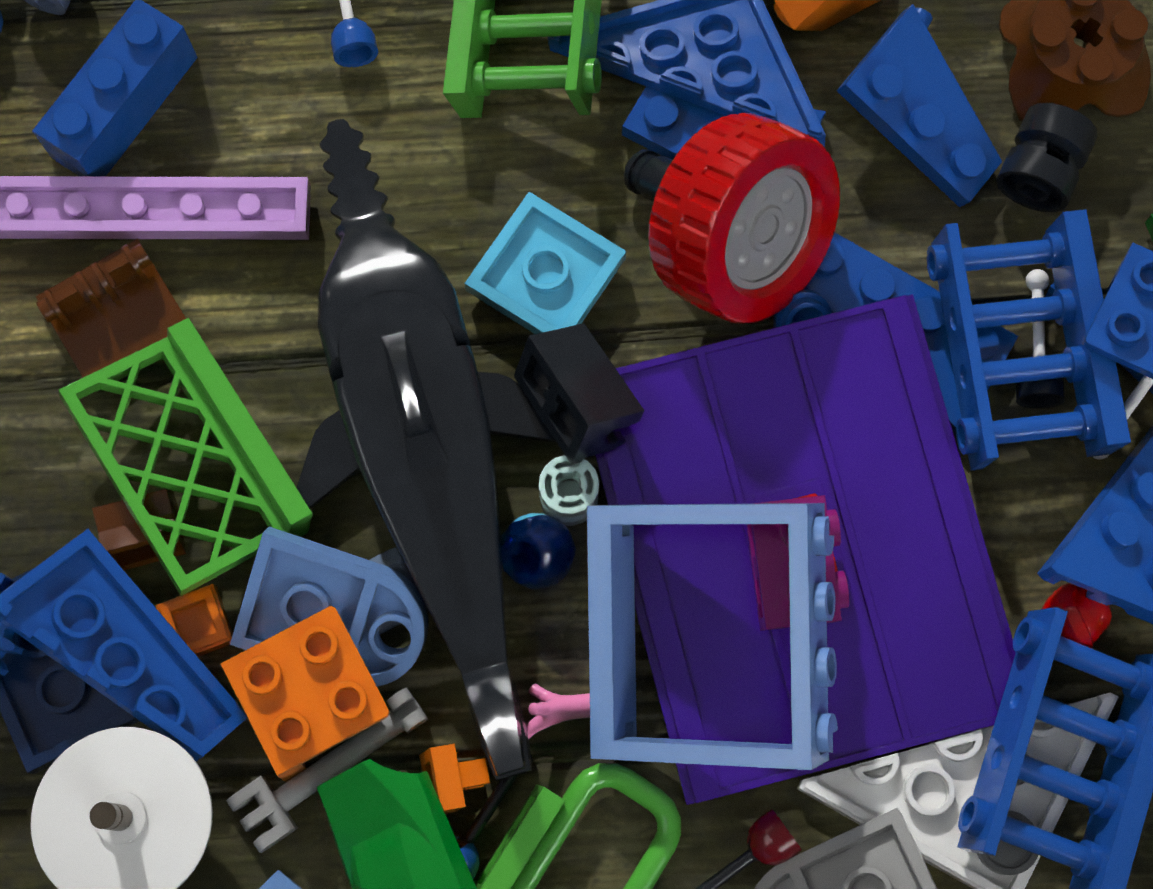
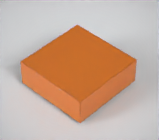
M214 584L155 605L156 609L197 657L230 645L233 632L217 586Z

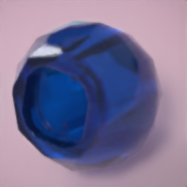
M530 513L520 516L508 526L501 536L500 552L503 570L516 584L529 589L551 587L557 585L566 577L573 566L576 547L571 532L556 517L545 513Z

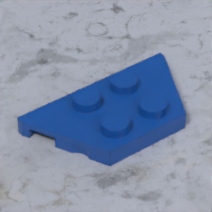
M1153 426L1037 573L1044 581L1051 584L1063 580L1086 589V598L1106 606L1117 605L1124 609L1128 615L1153 624Z

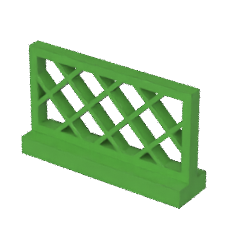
M189 318L168 327L166 338L59 389V396L180 596L256 556L262 534L251 540L226 534L234 506L259 512L268 527L270 526L299 537L308 533L312 517L311 510ZM161 359L164 360L174 376L169 394L135 386L140 370ZM128 376L127 383H123V382H119V381H118V380H120V379H122V378ZM179 387H181L188 399L177 397ZM98 390L122 395L114 421L88 415L80 399ZM131 398L164 406L157 432L123 424ZM173 409L197 414L200 417L204 427L199 443L165 434ZM98 430L110 433L107 444ZM209 435H211L218 448L207 445ZM119 436L153 444L144 471L117 463L113 453ZM161 446L195 455L187 482L153 473ZM203 457L222 461L230 465L235 473L230 492L195 484ZM128 480L140 482L137 494ZM240 483L249 497L237 494ZM149 485L184 493L175 521L149 515L143 505ZM191 496L226 504L218 532L183 523ZM159 530L171 532L168 545ZM183 535L215 543L210 562L185 574L174 556L179 536ZM222 545L234 548L219 556Z

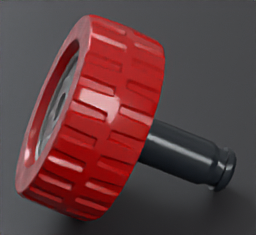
M739 113L721 117L695 133L683 145L673 160L665 156H658L657 153L649 149H642L633 154L624 170V181L628 190L635 194H642L644 198L653 202L649 221V251L653 267L664 286L693 306L732 323L758 322L773 316L789 305L793 296L799 291L804 290L816 274L824 260L835 232L840 207V183L831 155L818 140L789 125L752 113Z

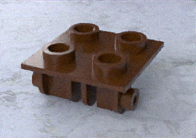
M138 238L36 296L38 300L36 304L48 323L51 322L82 377L88 376L166 338L168 327L186 319Z

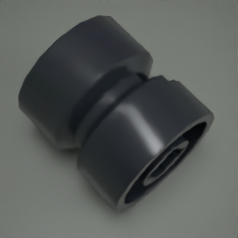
M1038 103L1030 106L1015 136L1016 146L1012 147L1008 152L996 179L998 188L1006 197L1026 208L1054 213L1064 210L1079 181V169H1082L1086 164L1098 137L1097 128L1090 119L1080 112L1063 105Z

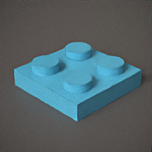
M528 192L464 283L465 289L468 293L534 334L582 324L625 261L626 251L533 193Z

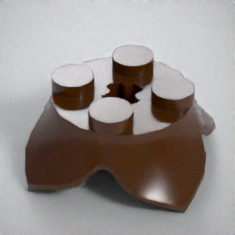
M1011 0L1006 4L1000 14L999 30L1003 40L1016 48V56L1009 71L1008 90L1019 121H1023L1030 106L1038 103L1063 105L1075 111H1078L1084 105L1093 104L1104 115L1115 117L1139 112L1146 101L1151 80L1150 59L1144 40V35L1148 29V21L1145 15L1136 10L1128 0ZM1077 38L1087 44L1086 47L1083 48L1077 45L1074 39Z

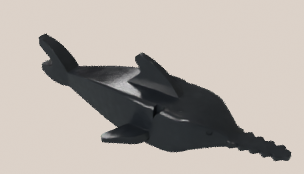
M337 119L328 123L327 134L319 144L322 151L330 155L329 159L323 164L324 170L334 177L327 190L331 195L338 198L330 212L333 216L340 219L341 223L335 231V236L340 240V243L318 292L317 327L339 410L325 419L316 429L297 484V490L309 509H311L361 471L382 519L462 674L479 743L495 780L498 781L532 771L526 721L518 691L508 667L498 487L490 434L550 442L556 441L517 382L499 373L477 371L460 305L452 283L437 260L394 228L395 218L383 211L388 200L387 196L382 192L374 190L378 184L379 176L377 173L367 169L371 162V153L360 149V145L364 140L363 133L352 129L345 119Z

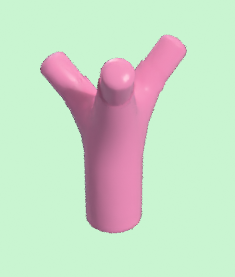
M536 683L532 684L529 688V693L539 699L540 702L531 703L528 707L529 713L536 715L526 724L528 739L537 732L552 725L573 719L590 718V693L560 695L547 691Z

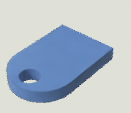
M269 526L263 532L230 645L247 650L313 614L333 606L340 615L378 687L399 679L414 665L426 642L429 626L428 613L424 600L417 588L400 572L385 565ZM387 621H396L403 624L410 633L411 643L404 648L389 647L382 641L379 635V626Z

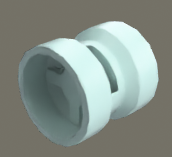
M563 455L554 458L545 465L539 478V498L544 513L550 515V520L560 525L574 526L587 520V506L598 505L599 478L595 468L589 461L583 459L582 462L571 465L567 457Z

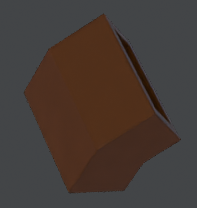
M163 489L146 494L143 505L149 515L173 521L176 520L178 506L174 491ZM123 500L92 508L99 542L123 570L159 561ZM159 530L168 545L171 532ZM183 535L179 536L174 553L175 557L186 554Z

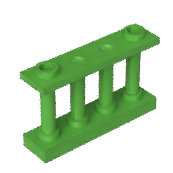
M454 0L443 87L444 96L460 118H482L484 96H489L491 90L565 88L578 114L591 115L593 93L600 92L602 82L601 65L599 59L596 58L602 0H574L573 12L516 15H496L494 11L495 0ZM570 36L568 65L490 67L488 63L490 44H495L497 38Z

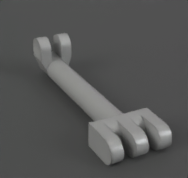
M408 688L398 691L386 701L391 708L388 718L351 737L276 790H273L266 777L259 776L226 800L233 812L244 808L254 799L259 804L257 809L240 820V824L246 833L255 829L266 820L270 821L273 828L262 833L253 842L259 853L268 850L298 829L288 811L317 792L318 785L350 769L403 731L410 733L428 720Z

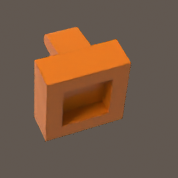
M455 743L431 747L419 755L422 772H428L445 814L453 813L466 807L463 791L481 788L486 784H490L486 758L458 762Z

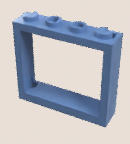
M825 503L587 506L591 759L813 770L829 761V752L833 753V733L838 730L835 714L828 713V687H833L835 683L837 662L834 649L827 647V621L833 620L836 599L832 582H826V556L832 554L834 535H829V516H825ZM788 524L792 744L637 737L634 525Z

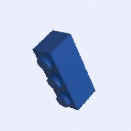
M135 0L32 130L50 157L78 176H107L198 58L184 26L144 1Z

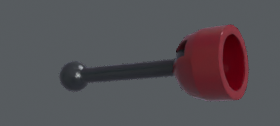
M770 809L749 828L747 838L748 850L695 889H717L755 860L767 865H779L795 856L802 849L774 810Z

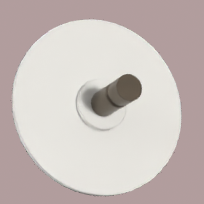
M118 727L98 731L67 748L49 767L38 787L31 813V837L36 857L49 880L58 889H178L199 864L210 838L213 817L210 789L201 768L194 758L172 739L151 730L135 727Z

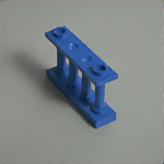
M1087 210L1062 212L1047 228L1042 240L962 248L958 223L946 224L933 240L932 245L928 247L927 269L930 279L938 281L961 412V418L958 419L956 425L957 443L960 452L963 455L968 454L970 470L984 469L999 458L997 448L999 444L1077 436L1080 441H1084L1087 457L1110 455L1129 444L1131 439L1116 362L1083 346V341L1104 301ZM1042 263L1048 269L1052 268L1056 289L1053 296L972 305L967 271ZM1055 320L1058 325L1063 326L1066 342L1063 354L982 362L976 328ZM1065 377L1069 383L1074 385L1077 401L1074 412L992 420L987 386Z
M1058 607L1028 611L1027 617L1020 622L1014 634L1013 649L1016 651L973 796L966 800L959 815L958 827L961 836L957 847L968 852L995 856L999 841L1001 840L1071 867L1073 876L1069 889H1126L1153 793V653L1136 655L1132 664L1126 663L1062 637L1061 633L1068 611ZM1053 660L1122 687L1124 698L1117 721L1112 723L1043 695ZM1035 720H1040L1105 746L1107 757L1100 780L1096 783L1025 755ZM1018 779L1088 806L1090 817L1083 840L1077 843L1007 816Z

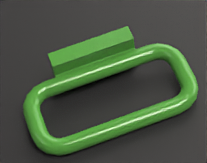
M598 763L583 770L572 781L562 798L546 787L536 784L479 875L475 885L477 889H535L591 797L600 789L613 788L647 809L656 819L657 832L623 888L653 889L674 854L681 837L680 814L674 801L662 789L633 770L617 763Z

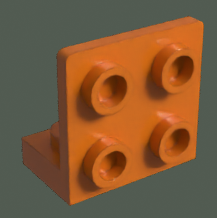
M333 606L313 614L220 663L276 775L285 782L305 770V762L383 721L390 714L340 615Z

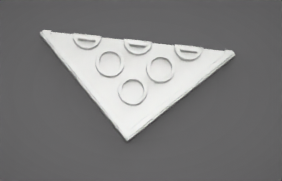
M1110 692L1068 705L1108 720L1118 696ZM1036 719L1025 755L1080 776L1096 743ZM994 726L803 779L797 787V790L859 825L898 807L924 861L972 889H1025L1041 857L1038 855L1035 863L1025 872L1016 875H1001L989 870L980 861L977 853L968 852L957 847L961 836L958 827L959 815L966 800L973 796ZM1018 779L1009 810L1023 814L1034 826L1052 833L1068 798Z

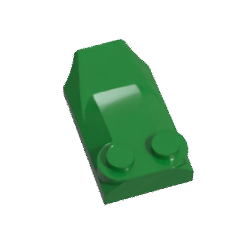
M368 759L317 786L351 889H477L427 771L421 773L396 771Z

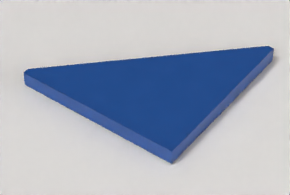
M657 0L600 16L596 58L600 61L601 70L724 116L752 113L784 123L818 140L825 147L826 134L763 0ZM570 36L547 37L550 51L568 57Z

